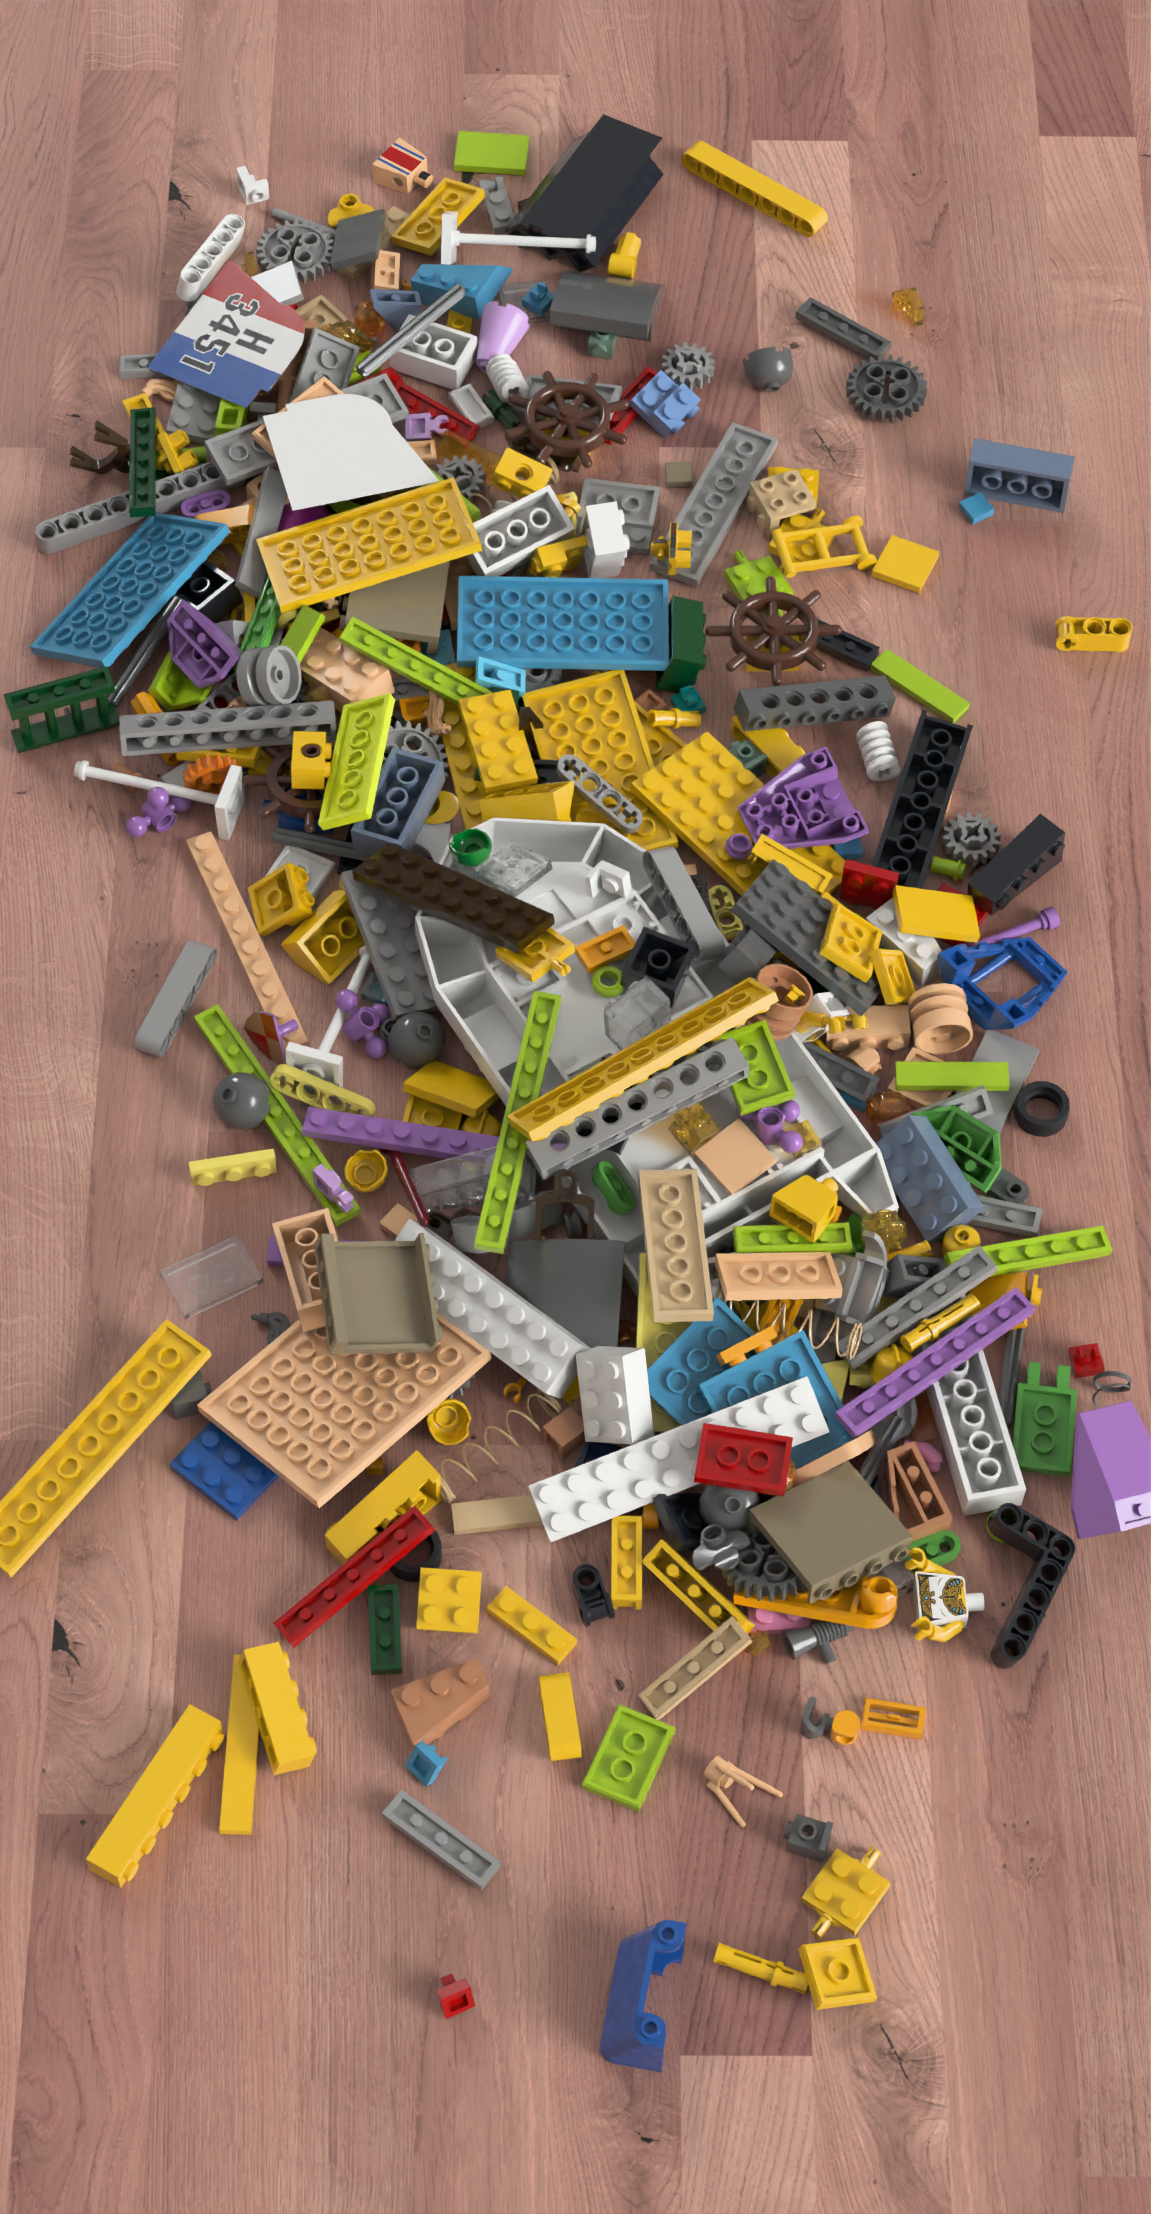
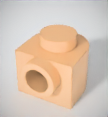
M862 1045L844 1058L849 1063L877 1077L883 1071V1067L880 1065L879 1054L872 1047Z

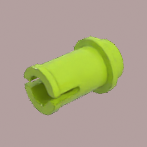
M938 856L934 857L931 865L932 873L953 877L954 881L958 879L963 880L967 869V864L962 863V860L956 862Z

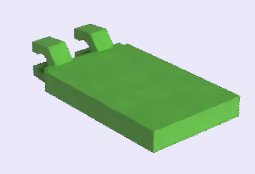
M1029 1362L1026 1383H1018L1012 1440L1020 1471L1069 1477L1071 1473L1077 1390L1069 1388L1070 1366L1058 1365L1055 1386L1039 1385L1041 1363Z

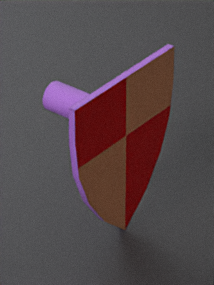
M262 1011L251 1014L246 1019L243 1027L250 1039L270 1060L277 1064H287L281 1037L299 1028L297 1021L292 1019L278 1026L275 1015Z

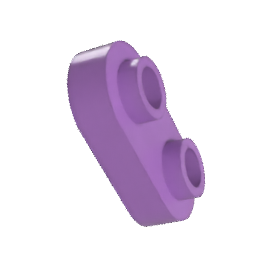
M213 490L187 498L181 504L182 517L194 518L198 514L231 508L230 495L224 490Z

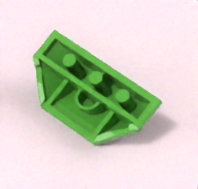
M955 1105L934 1108L923 1112H913L912 1115L926 1116L967 1181L987 1193L1002 1169L1000 1133Z

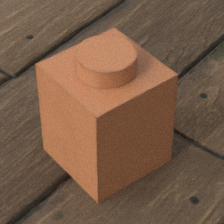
M571 1406L543 1426V1441L561 1460L585 1443L583 1415L581 1412L576 1413Z

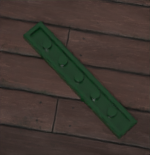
M155 407L130 410V518L156 515L157 413Z

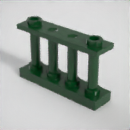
M108 667L97 668L3 694L11 720L19 721L20 728L11 730L18 753L119 726V717L112 702L107 703L106 695L116 693ZM96 698V707L81 710L80 702ZM70 705L71 714L60 717L55 716L54 709ZM44 712L45 721L30 725L29 716Z

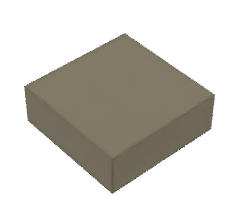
M691 462L665 463L667 488L692 487Z

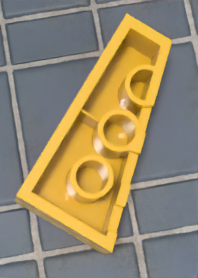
M416 1450L340 1521L333 1523L327 1529L326 1534H324L326 1548L343 1565L414 1505L424 1515L442 1501L440 1474Z

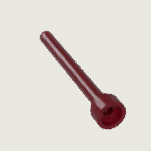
M380 1148L383 1153L390 1156L421 1226L429 1225L430 1218L400 1151Z

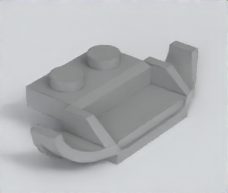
M864 1230L862 1234L866 1240L864 1254L856 1252L855 1257L840 1253L831 1254L843 1288L841 1298H818L814 1304L815 1308L834 1313V1319L839 1317L841 1322L838 1330V1341L849 1335L857 1322L863 1325L875 1317L890 1269L887 1268L885 1245L880 1236L871 1231ZM835 1334L829 1335L827 1341L835 1343Z

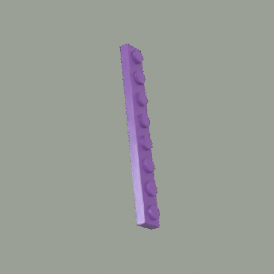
M308 1107L302 1127V1135L305 1137L493 1166L499 1140L498 1136ZM526 1154L523 1171H525L527 1166L528 1154Z
M1015 1287L836 1411L835 1419L855 1439L1034 1314L1035 1307Z

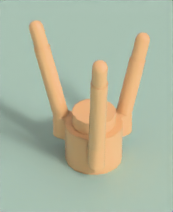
M720 1756L715 1757L704 1771V1776L710 1780L707 1787L717 1795L731 1816L742 1828L746 1824L720 1789L721 1786L726 1789L736 1781L751 1791L754 1790L755 1785L779 1798L783 1796L781 1791L742 1771L731 1762H726Z

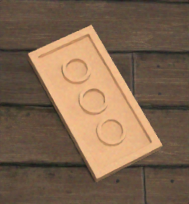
M830 1252L716 1254L714 1263L726 1300L841 1298L843 1288Z

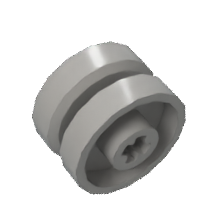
M285 645L249 648L242 653L238 660L236 670L237 685L240 694L251 706L289 704L296 699L302 680L301 668L296 655L290 648Z

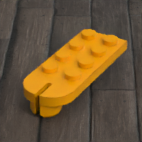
M865 1576L854 1585L843 1587L833 1592L827 1599H819L811 1604L807 1602L808 1589L807 1591L797 1589V1597L787 1593L785 1601L780 1599L779 1596H774L773 1602L769 1601L768 1596H763L761 1601H757V1595L755 1594L745 1598V1590L739 1593H734L733 1604L854 1627L874 1629L887 1625L894 1618L895 1611L897 1610L898 1590L893 1581L887 1577Z

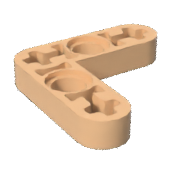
M870 1429L833 1451L789 1473L786 1486L790 1490L863 1453L874 1446L878 1440L874 1431Z

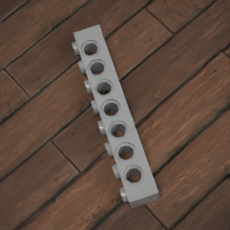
M334 701L119 716L122 756L293 744L294 731L326 732V742L336 741L337 738Z
M733 1037L727 1040L720 1039L714 1042L706 1051L700 1054L695 1052L688 1055L684 1062L660 1070L658 1075L642 1083L634 1084L632 1088L624 1091L620 1096L607 1099L594 1111L585 1112L576 1117L571 1124L560 1126L553 1130L547 1138L534 1142L526 1141L527 1152L544 1181L560 1171L566 1170L749 1077V1064ZM716 1063L721 1068L717 1071H711L707 1069V1066ZM687 1076L696 1079L691 1084H684L683 1082H681V1080ZM662 1089L670 1092L665 1097L655 1095L657 1091ZM636 1102L644 1105L640 1110H632L629 1107ZM610 1115L616 1116L618 1118V1120L614 1123H606L603 1121L607 1116ZM582 1129H590L592 1131L586 1137L578 1135V1132ZM556 1142H564L566 1144L560 1150L552 1148V1145Z

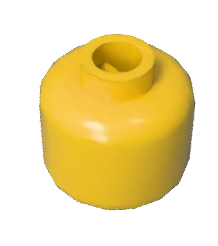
M959 1224L951 1227L944 1234L942 1244L943 1257L947 1252L980 1246L979 1234L969 1225Z

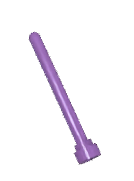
M1050 906L1041 910L1040 914H1037V918L980 939L978 942H987L989 945L1000 944L1002 940L1013 939L1039 928L1042 930H1052L1060 926V919L1055 908ZM972 942L970 944H967L966 946L975 947L977 946L978 942Z

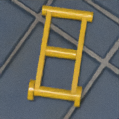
M852 516L844 520L842 525L784 533H782L781 529L773 530L771 534L786 577H794L796 572L856 564L859 570H867L874 567L877 559L875 555L869 554L860 530V527L863 525L862 518L860 516ZM851 533L858 554L831 558L824 537ZM813 539L820 559L793 563L785 542Z

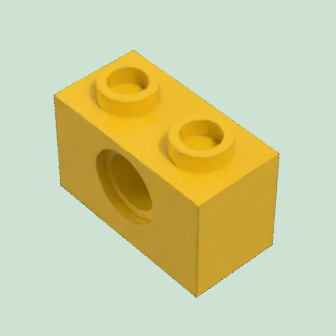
M507 447L494 472L491 484L503 492H510L522 499L546 487L553 469ZM517 476L523 477L525 481L519 480Z

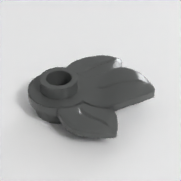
M709 1525L701 1532V1545L693 1552V1564L697 1570H702L712 1564L722 1571L731 1570L739 1562L738 1550L749 1545L750 1540L746 1533L742 1531L728 1532L722 1525Z

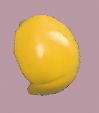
M376 1149L373 1151H357L354 1156L347 1160L345 1165L346 1182L358 1192L369 1193L376 1191L384 1185L388 1175L386 1159Z
M450 1397L446 1398L427 1415L426 1426L435 1441L445 1446L457 1445L469 1435L471 1415L463 1402Z

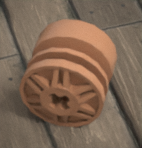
M781 964L767 965L759 971L755 980L774 990L779 1001L771 1005L770 1009L766 1012L755 1014L748 1018L744 1024L749 1025L765 1019L773 1039L778 1041L788 1038L793 1033L801 1016L804 1015L812 1001L813 992L807 979L797 970ZM793 984L805 994V997L802 1001L798 1000L790 1005L784 999L790 992L788 990Z

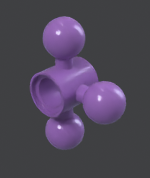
M153 787L148 792L147 801L141 809L145 817L133 816L129 818L126 823V830L132 837L143 836L150 824L159 832L167 831L174 825L177 819L173 811H187L191 807L192 800L172 796L170 803H168V792L162 787Z
M349 989L339 991L335 997L336 1006L342 1011H348L350 1015L343 1023V1030L346 1036L353 1041H360L365 1038L367 1041L365 1044L367 1055L375 1059L383 1057L387 1051V1043L383 1038L374 1036L372 1031L390 1018L389 1009L383 1004H375L371 1008L365 1006L358 1010L356 1007V994Z
M789 1100L780 1103L778 1108L765 1107L760 1111L758 1110L743 1116L740 1115L738 1108H736L737 1115L742 1121H755L757 1123L755 1136L764 1145H774L779 1142L781 1149L786 1153H796L801 1149L803 1144L801 1135L793 1130L785 1132L782 1129L783 1121L793 1122L799 1117L800 1107L796 1101Z

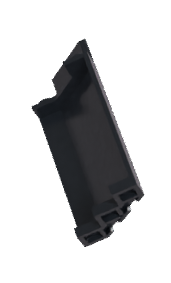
M603 114L590 132L572 141L506 227L505 231L508 235L581 239H586L587 234H591V236L596 237L595 252L586 253V249L539 248L549 261L565 255L578 272L595 267L664 175L650 158V154L662 137Z

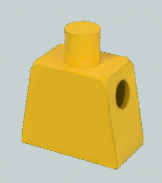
M803 1175L772 1195L769 1216L814 1243L835 1215L838 1201L836 1193L838 1185L829 1177L818 1182L809 1175Z

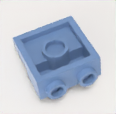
M660 370L631 399L629 406L660 435L666 438L671 432L676 434L684 426L683 420L686 417L691 419L700 408L697 404L701 399L684 383L678 386Z

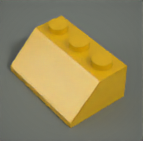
M574 781L527 785L492 792L479 800L482 821L484 823L492 818L565 821L569 819Z
M345 890L333 891L313 911V915L305 919L281 944L297 966L326 985H330L359 955L360 948L365 945Z

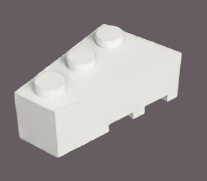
M893 898L866 917V921L883 931L880 940L881 946L889 950L903 951L910 977L919 987H923L941 973L937 956L942 951L935 938L900 933Z

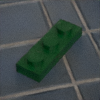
M398 1584L369 1585L371 1675L402 1673Z

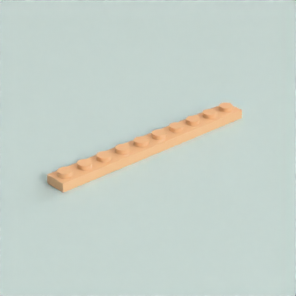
M212 832L187 839V848L262 1012L275 1015L278 1026L292 1019H295L298 1023L299 1028L281 1037L285 1055L289 1042L309 1047L308 1039Z

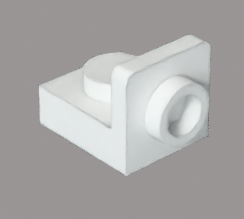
M246 166L236 168L237 186L246 205L269 199V188L266 179L255 181L254 175H249Z
M603 860L594 869H591L586 876L587 891L590 897L594 898L602 889L626 898L632 892L629 872Z

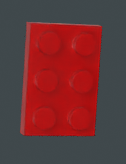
M703 1423L694 1482L784 1497L793 1437Z

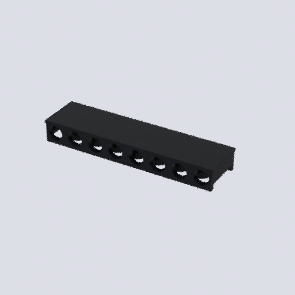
M925 710L921 712L872 862L874 867L899 873L897 886L922 889L973 725L968 724L966 728L928 716Z

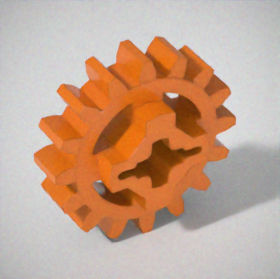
M216 754L214 758H210L209 755H205L203 759L196 758V764L189 763L187 765L188 769L183 771L184 786L219 795L230 766L240 765H238L236 759L230 760L229 755L224 758H220V754Z

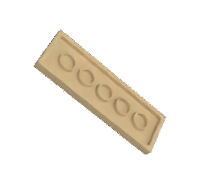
M697 1169L639 1170L638 1185L653 1322L713 1321L714 1309Z

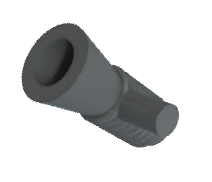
M819 1620L809 1624L808 1627L782 1631V1639L792 1660L797 1659L817 1646L826 1665L836 1661L829 1642L848 1636V1632L853 1631V1626Z

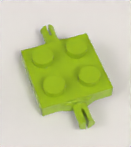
M739 550L733 555L739 565L724 569L723 577L736 597L742 601L754 594L766 592L765 581L769 576L776 579V591L793 595V590L770 555L749 561L743 551ZM778 609V615L782 617L783 612Z

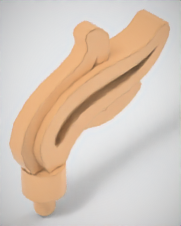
M149 380L146 387L140 391V394L146 393L148 398L153 394H159L163 399L173 402L179 380Z
M429 691V709L424 711L423 717H427L428 728L431 729L430 735L440 736L441 734H448L452 727L442 722L444 701L439 695Z

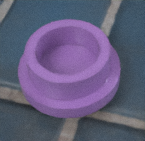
M734 834L727 839L725 851L731 858L743 860L751 854L752 844L746 835Z

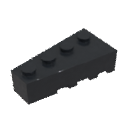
M1039 814L968 882L967 895L972 896L973 902L991 916L997 911L1003 910L1011 900L1062 861L1065 848V832L1042 814Z

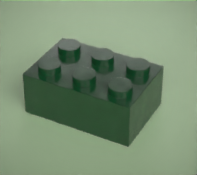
M673 596L668 604L669 666L666 671H656V689L680 693L679 690L689 685L694 686L699 671L704 670L707 657L703 655V648L706 643V634H703V627L706 622V614L703 613V602Z

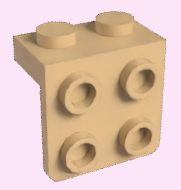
M790 470L750 482L749 497L746 499L747 506L750 512H754L760 530H764L768 539L773 538L771 534L773 530L779 529L780 519L807 512L816 507L815 499L797 470Z

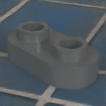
M1002 1167L987 1194L994 1199L1025 1205L1028 1201L1029 1188L1023 1181ZM1016 1189L1019 1193H1013L1010 1190Z

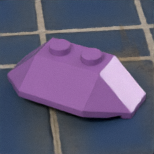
M183 599L167 619V626L170 629L171 659L200 689L224 679L243 653L214 622Z

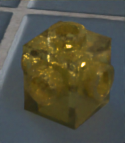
M699 1102L674 1114L675 1120L668 1128L689 1155L714 1138L721 1129Z
M882 1209L876 1213L862 1214V1234L864 1230L878 1234L885 1245L887 1253L903 1249V1238L907 1237V1228L905 1221H901L896 1211ZM862 1236V1242L866 1247V1240Z

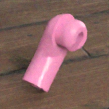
M905 1440L904 1445L913 1441ZM915 1441L923 1459L926 1461L929 1471L938 1472L941 1469V1462H943L942 1454L928 1442Z

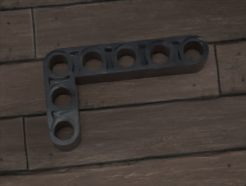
M1005 1503L989 1517L987 1523L989 1531L995 1537L1035 1560L991 1650L993 1663L999 1668L1009 1669L1025 1656L1074 1556L1075 1543L1068 1535L1019 1506ZM1001 1516L1006 1517L1010 1525L1005 1524L1001 1520ZM1027 1531L1035 1536L1036 1541L1029 1538ZM1053 1547L1058 1548L1062 1556L1057 1555ZM1041 1571L1045 1572L1049 1576L1050 1581H1047L1042 1577ZM1029 1596L1036 1599L1038 1606L1030 1602ZM1016 1621L1021 1622L1025 1626L1026 1631L1019 1629ZM1004 1646L1012 1650L1013 1657L1005 1652Z

